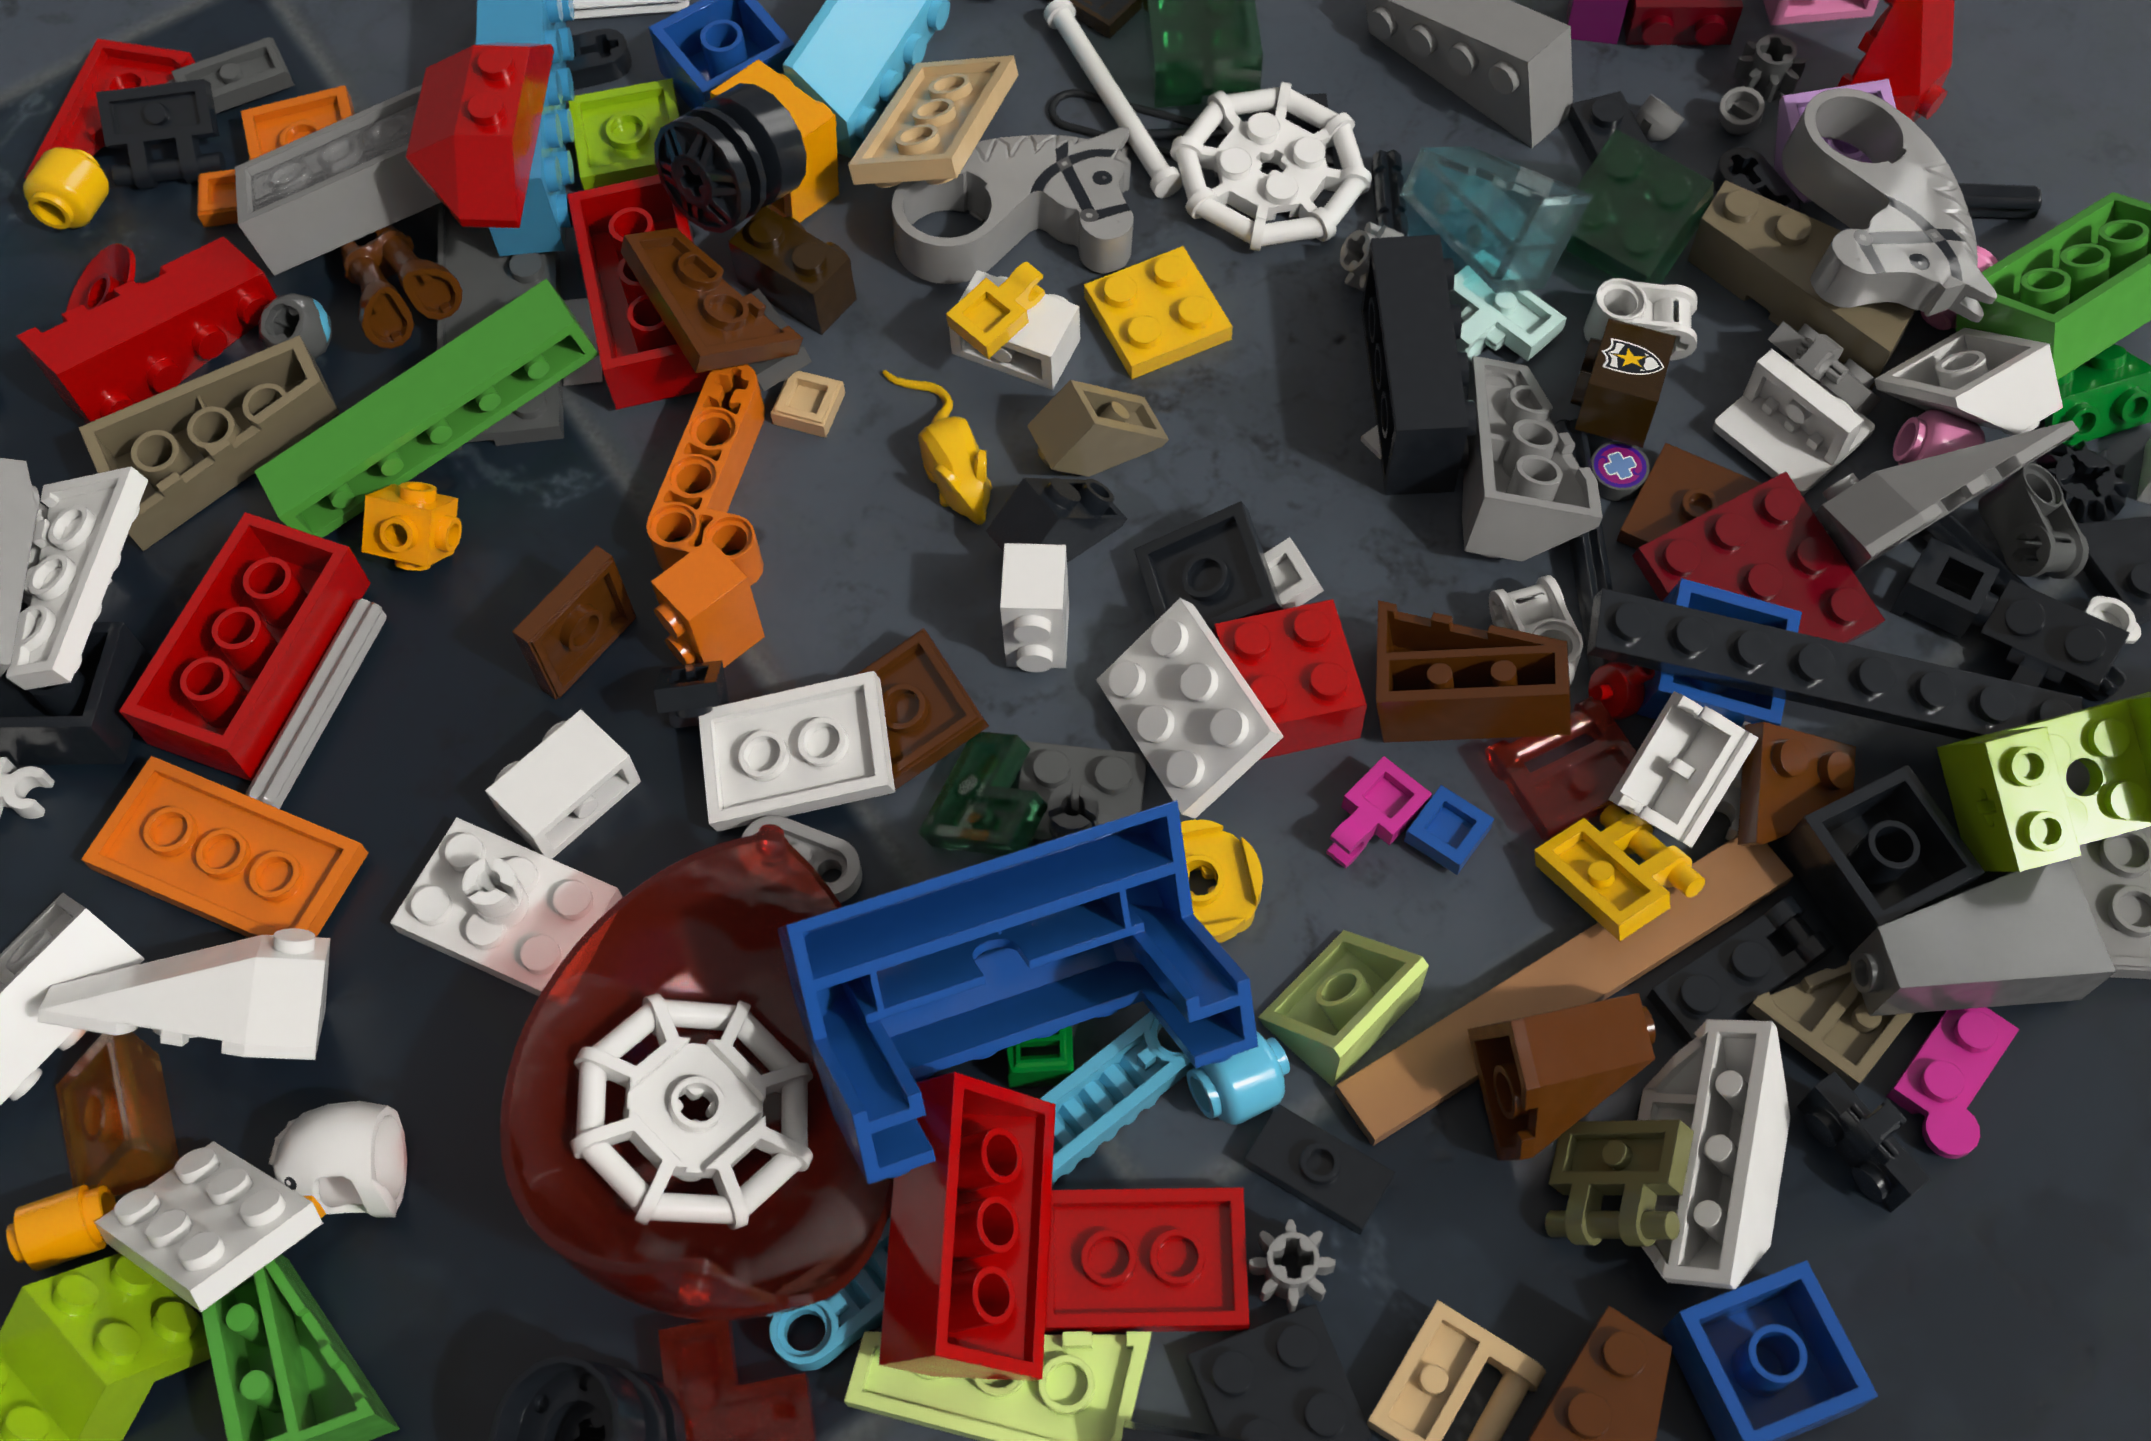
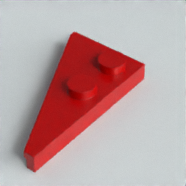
M97 38L24 179L26 180L43 153L55 147L78 149L93 156L105 146L96 92L166 84L174 78L171 71L195 63L191 53Z

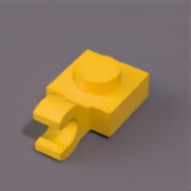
M1026 261L1020 264L999 287L988 278H985L946 313L948 327L987 359L991 358L1029 323L1027 310L1034 307L1045 295V290L1037 285L1043 279V274Z

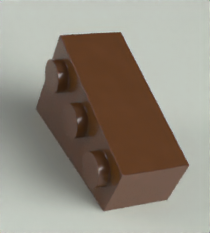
M1378 600L1376 705L1383 742L1572 735L1567 641L1490 625L1488 631L1453 624L1452 616L1433 612L1431 619L1398 612L1396 604Z
M1608 1306L1591 1327L1524 1441H1655L1672 1346L1611 1306Z

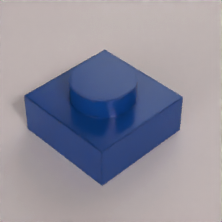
M1440 785L1406 831L1404 841L1458 875L1490 831L1494 818Z

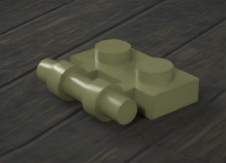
M1680 1119L1576 1122L1558 1138L1549 1184L1562 1195H1569L1566 1210H1551L1547 1213L1545 1228L1548 1235L1552 1238H1568L1575 1245L1592 1246L1599 1244L1602 1239H1622L1626 1245L1638 1247L1652 1246L1656 1240L1676 1239L1680 1232V1222L1677 1214L1673 1211H1655L1657 1196H1682L1694 1131ZM1623 1195L1620 1211L1601 1210L1603 1196Z

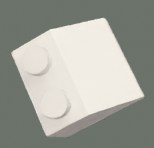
M1970 328L1961 329L1874 379L1877 390L1925 411L1930 409L1942 410L1977 423L1980 426L2001 430L2008 435L2032 431L2039 426V421L2063 408L2049 343Z

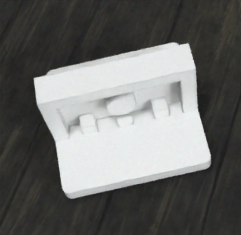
M1771 349L1756 362L1743 396L1715 419L1712 429L1772 478L1786 471L1802 496H1804L1872 435L1875 424L1852 408L1820 381L1808 374L1793 360L1785 359L1775 350Z

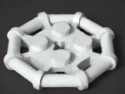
M1281 82L1280 87L1233 94L1217 91L1208 97V105L1184 135L1175 138L1172 142L1170 154L1178 163L1188 199L1185 206L1186 211L1192 218H1204L1249 243L1250 250L1260 251L1261 246L1317 238L1322 242L1331 239L1336 235V226L1361 194L1368 192L1371 188L1372 175L1364 167L1353 133L1355 121L1347 113L1337 114L1291 89L1292 83ZM1276 109L1275 116L1267 112H1261ZM1260 112L1252 115L1248 121L1244 122L1238 116L1240 114ZM1286 112L1321 130L1314 134L1286 120ZM1218 125L1227 133V136L1218 148L1203 146ZM1335 145L1342 170L1327 167L1325 149ZM1262 163H1274L1280 166L1283 172L1273 170L1269 174H1265L1261 171ZM1201 168L1214 170L1215 177L1218 175L1220 184L1213 189L1206 187ZM1323 190L1335 192L1324 208L1316 207L1314 201ZM1228 204V205H1230V206L1236 208L1237 210H1239V211H1241V212L1247 214L1248 216L1254 218L1255 221H1253V220H1251V219L1245 217L1244 215H1242V214L1236 212L1235 210H1233V209H1231V208H1229V207H1227V206H1225V205ZM1290 211L1289 218L1299 217V219L1266 223V221L1275 220L1276 213Z
M659 993L644 997L642 1006L592 1047H582L574 1060V1065L579 1070L576 1137L570 1142V1147L574 1157L577 1159L584 1158L636 1213L634 1221L645 1226L648 1225L650 1220L727 1224L731 1230H735L748 1225L749 1216L797 1171H806L809 1168L813 1159V1153L808 1148V1082L813 1078L812 1071L808 1063H799L749 1011L751 1008L750 1004L741 1000L738 1001L737 1005L664 999ZM676 1027L720 1030L724 1032L720 1040L709 1039L707 1044L689 1043L691 1038L679 1037ZM650 1033L656 1036L660 1047L637 1066L620 1059ZM736 1038L770 1071L769 1073L761 1075L733 1047ZM610 1080L626 1088L623 1109L624 1119L604 1125L606 1081ZM774 1092L781 1093V1133L766 1127V1115L763 1117V1102L766 1099V1095ZM685 1094L693 1101L701 1096L708 1099L710 1105L705 1112L708 1120H690L685 1117L681 1112L684 1106L679 1097ZM630 1140L658 1170L650 1186L612 1145ZM753 1148L770 1154L772 1158L739 1187L732 1167ZM671 1176H676L678 1179L688 1182L698 1181L701 1178H712L719 1195L665 1193L664 1190Z

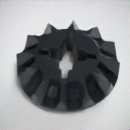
M2084 440L2073 447H2068L2062 443L2039 457L2035 463L2048 470L2061 486L2064 500L2076 523L2110 521L2125 506L2126 497L2131 485L2123 479L2125 465L2112 464L2108 460V449L2096 453L2088 450ZM2074 473L2081 479L2089 477L2095 479L2089 490L2083 483L2075 485L2067 483Z

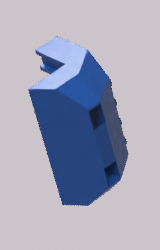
M1178 800L777 928L794 1000L830 1110L868 1185L886 1178L902 1176L911 1169L936 1161L934 1150L916 1119L925 1116L926 1112L921 1091L915 1082L927 1079L935 1074V1072L970 1060L988 1058L999 1050L1034 1038L1052 1036L1060 1029L1095 1017L1100 1018L1113 1015L1121 1008L1142 1001L1195 1068L1210 1063H1220L1228 1060L1233 1055L1258 1047L1250 978L1193 914Z

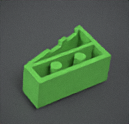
M280 1254L202 1311L228 1441H370L400 1429L295 1268L284 1255Z

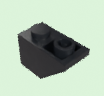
M1057 477L1051 479L1023 478L986 529V532L1003 552L1004 543L1066 545L1068 563L1121 528L1126 522L1127 517L1113 503L1115 498L1112 492L1097 480L1090 478L1086 480L1060 479Z

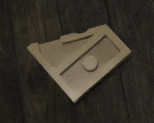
M1850 959L1844 966L1836 969L1826 968L1804 977L1799 984L1770 995L1769 992L1757 996L1746 1011L1758 1021H1772L1776 1025L1778 1036L1829 1075L1835 1071L1852 1091L1861 1084L1914 1015V1013L1869 1016L1862 993L1857 990L1853 983Z

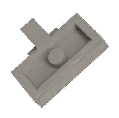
M1783 321L1768 338L1771 343L1793 359L1798 366L1864 416H1867L1882 400V398L1869 389L1875 382V378L1850 358L1844 364L1840 363L1838 359L1844 348L1829 336L1819 334L1806 323L1797 332Z

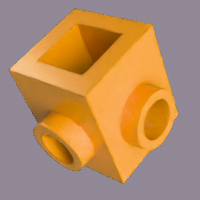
M404 482L400 485L392 484L365 495L362 552L394 559L395 566L401 569L411 571L430 569L432 564L454 554V550L459 544L462 524L460 519L457 518L458 498L438 494L436 486L423 482Z

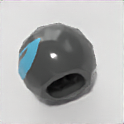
M295 293L277 296L265 306L258 321L259 337L266 348L300 335L314 360L326 352L333 336L331 318L322 305L310 296Z

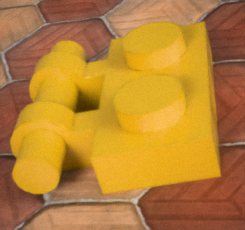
M1616 804L1609 805L1601 813L1600 823L1606 827L1603 831L1600 832L1585 818H1582L1534 849L1536 866L1619 942L1670 909V892L1665 887H1675L1686 897L1692 898L1705 885V878L1692 868V859L1676 846L1667 847L1653 835L1651 824L1632 813L1628 814ZM1636 853L1645 862L1638 865L1627 854Z

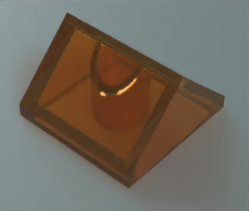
M133 1032L122 1035L102 1033L56 1085L73 1188L85 1184L89 1186L90 1190L104 1185L111 1191L113 1196H117L149 1185L175 1167L179 1160V1154L159 1054Z

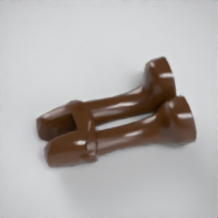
M391 224L375 231L376 239L362 247L360 245L357 246L355 241L340 247L345 269L344 276L350 283L359 285L362 292L358 311L362 331L373 344L381 348H395L403 345L411 337L414 328L412 314L396 288L387 281L390 276L397 275L401 287L412 304L427 318L441 320L450 317L459 309L462 302V288L457 278L444 266L429 260L419 259L413 253L414 244L411 237L404 235L403 232Z

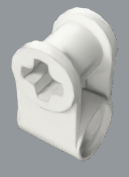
M1623 278L1610 279L1605 281L1597 290L1583 329L1585 338L1588 343L1590 338L1602 340L1608 319L1610 318L1676 336L1670 360L1683 359L1691 355L1697 348V334L1691 328V316L1697 310V295L1689 287L1679 284L1660 285L1635 282ZM1674 301H1677L1678 305L1673 309Z
M1551 575L1539 577L1536 585L1508 593L1504 589L1491 591L1489 594V610L1494 626L1567 641L1571 686L1581 656L1583 640L1565 605L1563 594L1556 580Z

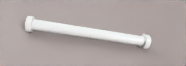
M1053 0L1044 10V19L1051 28L1059 31L1119 128H1129L1127 141L1151 177L1150 187L1158 198H1166L1175 194L1183 185L1180 172L1176 167H1169L1075 19L1076 10L1071 1Z

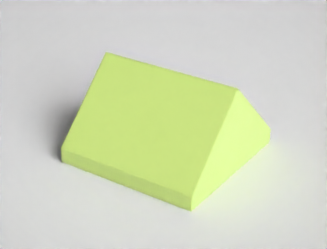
M1343 930L1258 1018L1273 1035L1329 1085L1334 1087L1419 998L1429 965L1423 956Z

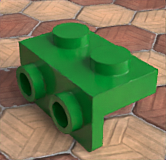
M2113 344L2057 380L2063 408L2045 418V427L2072 420L2079 431L2063 442V444L2070 447L2083 440L2087 442L2150 423L2151 365L2127 352L2124 347Z

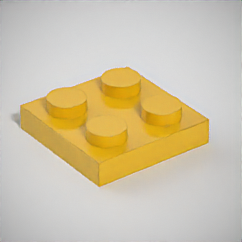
M1184 246L1084 284V298L1131 380L1232 340V324Z

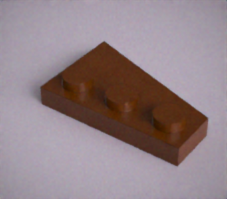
M677 228L624 235L620 253L695 373L798 354L803 337L789 325L780 329L764 315L766 305L752 293L742 296L722 279L724 269Z

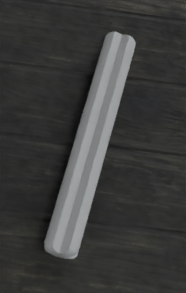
M362 598L353 603L246 791L247 796L278 809L281 808L386 621V614L381 606Z

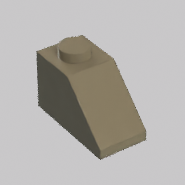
M1069 380L1027 425L1038 445V454L1041 460L1051 470L1088 477L1159 449L1169 440L1145 397L1074 380Z

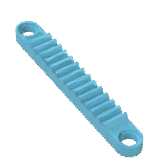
M1151 1011L1040 1098L1041 1100L1056 1104L1052 1187L1059 1177L1072 1172L1080 1160L1093 1155L1101 1143L1114 1138L1121 1127L1134 1122L1142 1110L1150 1109L1155 1105L1163 1093L1186 1076L1189 1070L1193 1069V1064L1183 1052L1168 1051L1161 1046L1157 1035L1163 1026ZM891 1217L785 1300L774 1312L770 1323V1340L776 1353L791 1368L801 1371L817 1370L829 1364L864 1335V1332L877 1329L882 1325ZM812 1314L820 1317L825 1323L826 1333L818 1347L810 1351L793 1349L787 1341V1332L790 1324L801 1315Z

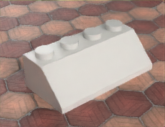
M64 893L50 904L0 954V1105L8 1097L15 1101L26 1094L42 1074L39 1066L57 1048L62 1051L70 1048L86 1032V1030L38 1023V1009L51 985L139 965L144 960L138 952L88 909Z

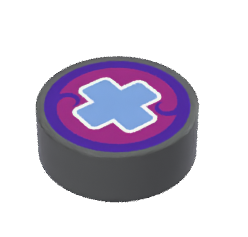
M1619 441L1609 442L1600 446L1591 458L1593 474L1597 479L1599 495L1612 501H1626L1640 493L1648 477L1650 466L1646 455L1638 447Z

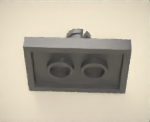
M1026 741L1008 854L1142 812L1148 761L1144 754Z

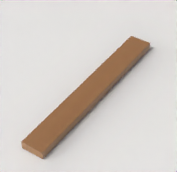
M1737 836L1692 864V868L1705 878V885L1696 896L1688 898L1675 887H1665L1670 892V909L1620 942L1600 923H1596L1336 1085L1335 1093L1370 1144L1374 1146L1479 1080L1467 1029L1605 1000L1783 888L1794 875L1767 843L1741 846L1738 845Z

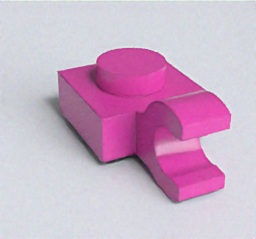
M1383 756L1344 795L1341 807L1351 816L1344 820L1331 834L1330 839L1334 843L1327 849L1326 854L1342 867L1347 868L1360 855L1374 834L1390 846L1417 818L1431 799L1432 793Z

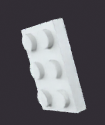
M1181 598L1096 679L1172 800H1178L1181 814L1194 819L1284 737L1192 603Z
M874 671L712 707L711 712L698 716L708 822L717 832L750 825L755 820L765 816L778 815L787 817L895 793L881 680Z
M214 1141L205 1147L192 1150L182 1156L172 1170L147 1187L126 1194L116 1203L112 1211L94 1222L109 1246L200 1312L204 1311L323 1224L313 1202Z

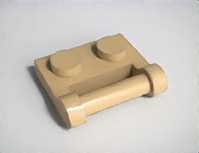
M1437 1300L1370 1416L1367 1425L1389 1441H1442L1484 1364L1487 1362L1498 1369L1503 1376L1467 1441H1501L1528 1391L1535 1392L1546 1374V1370L1528 1355Z

